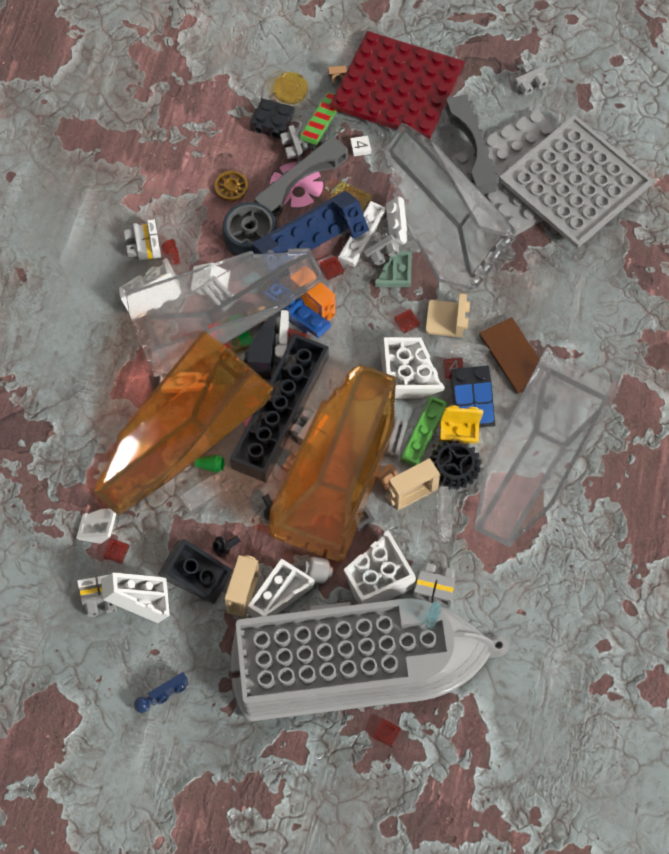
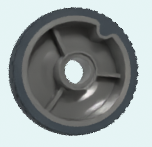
M245 202L230 209L223 221V238L229 252L243 260L258 259L251 243L277 229L275 217L269 208L256 202Z

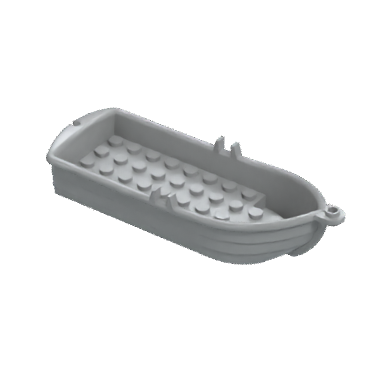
M409 598L239 619L236 622L230 664L231 673H240V677L232 678L231 680L239 709L243 717L248 721L356 708L361 712H365L364 707L376 706L377 710H380L383 705L424 701L445 695L469 681L483 667L488 658L506 655L509 650V644L505 638L500 636L485 637L470 623L446 608L424 600ZM501 645L502 648L498 649L495 646Z

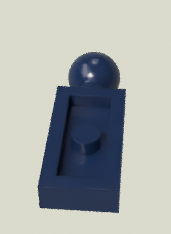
M184 672L149 692L148 697L137 698L134 702L135 710L139 713H145L149 710L151 704L153 706L163 704L172 694H179L184 691L186 686L189 685Z

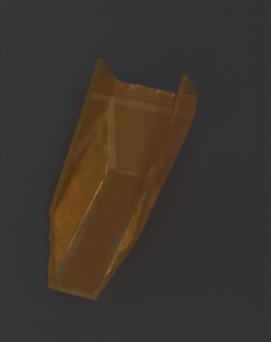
M203 330L117 435L119 439L114 453H109L110 462L106 471L101 472L93 492L116 515L120 516L172 480L263 407L271 398L270 392L273 390V387L242 359L237 358L233 351L226 348L223 343Z
M360 364L339 388L336 387L333 390V394L326 401L323 400L270 509L269 534L273 535L274 539L286 543L287 539L290 538L289 544L305 549L307 544L309 545L307 551L321 556L326 551V558L337 562L343 561L346 558L394 431L396 376Z

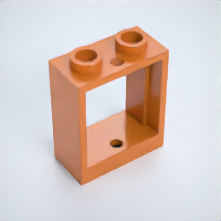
M303 267L290 278L291 291L295 292L317 278ZM322 282L298 295L303 299L306 306L329 321L334 317L335 294Z

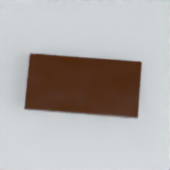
M512 317L480 332L479 336L516 394L529 389L537 381L541 382L544 365Z

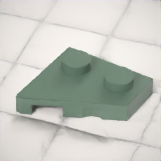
M400 251L396 256L390 257L389 262L383 267L380 277L376 279L375 287H411L412 252Z

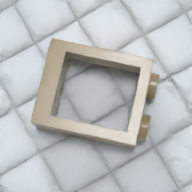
M429 458L389 479L387 499L392 506L395 505L397 510L438 490L440 473Z
M238 556L225 596L227 613L244 618L247 616L248 605L252 600L259 578L258 560L252 556Z

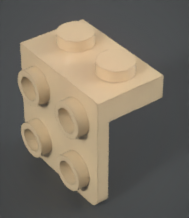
M460 293L459 303L430 300L426 333L463 338V331L468 329L469 319L465 318V312L469 313L470 308L467 294Z

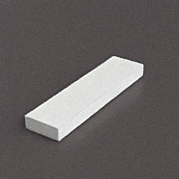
M370 201L363 213L369 231L355 239L350 236L338 256L339 261L355 267L384 217L386 207Z

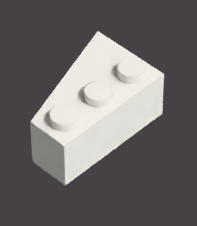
M281 559L249 603L247 613L252 617L277 615L314 588L315 580Z
M111 573L102 580L103 600L156 623L169 617L166 578Z

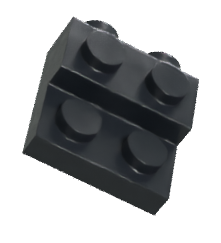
M261 98L259 106L255 108L251 118L250 128L256 133L280 138V134L288 131L295 107Z

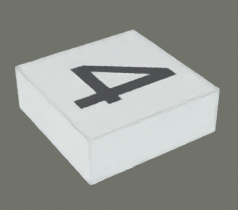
M368 136L350 138L353 156L371 154Z

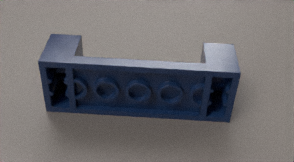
M345 190L251 244L263 272L269 276L291 261L344 231L355 239L369 231L359 201ZM288 269L273 278L272 281L276 284L291 275L290 270Z

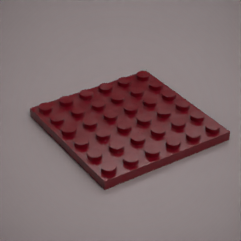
M367 31L330 103V109L402 131L407 124L418 137L430 140L446 107V99L450 98L464 68L465 61Z

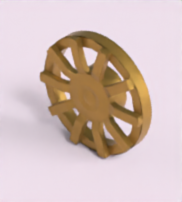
M226 171L216 178L214 183L215 192L222 200L234 202L245 196L248 191V181L240 172ZM222 179L224 184L218 182ZM217 186L224 187V188L218 190Z

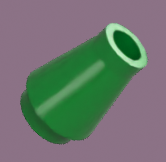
M219 454L203 457L197 456L195 459V468L216 474L224 470L225 460Z

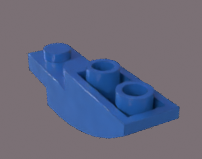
M278 282L271 286L264 294L272 304H275L293 292ZM299 296L277 307L280 312L281 310H288L289 320L306 334L310 332L319 338L331 327L328 320L306 306L303 299Z

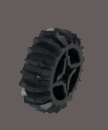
M452 439L449 444L445 440L443 446L438 444L437 450L434 449L432 451L433 456H430V459L440 473L439 481H441L442 487L448 484L449 490L452 486H455L458 490L460 485L466 488L467 483L472 485L473 479L477 480L478 473L481 472V459H478L479 452L474 453L475 447L469 448V442L463 445L461 439L458 443H455V440ZM447 455L448 460L440 465L441 459ZM470 464L471 468L463 474V468Z

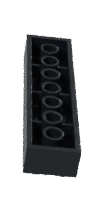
M294 333L263 393V396L268 401L253 413L230 458L231 469L265 483L267 482L290 436V430L297 422L329 358V346Z

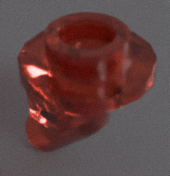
M166 240L162 245V253L164 255H172L173 265L180 264L176 240Z

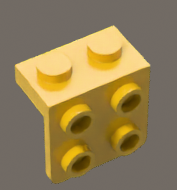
M454 405L445 408L440 419V442L445 440L451 442L454 439L455 443H458L461 439L462 443L478 444L479 423L483 416V410H479L477 407L464 409Z

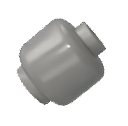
M310 557L308 561L304 562L302 572L315 580L314 583L324 584L328 578L332 577L333 567L330 566L326 558Z

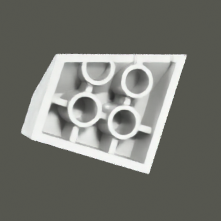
M167 258L162 260L163 264L161 266H153L148 269L144 277L137 276L119 288L120 298L131 317L135 315L136 317L141 316L148 308L158 307L162 304V301L167 298L173 299L181 292L178 279Z
M384 337L380 348L383 376L395 380L389 399L425 398L445 389L437 376L436 369L430 361L429 353L422 338ZM383 382L385 393L388 383Z
M389 530L383 534L381 539L370 545V548L364 554H360L344 569L349 586L358 604L388 601L416 587V576Z

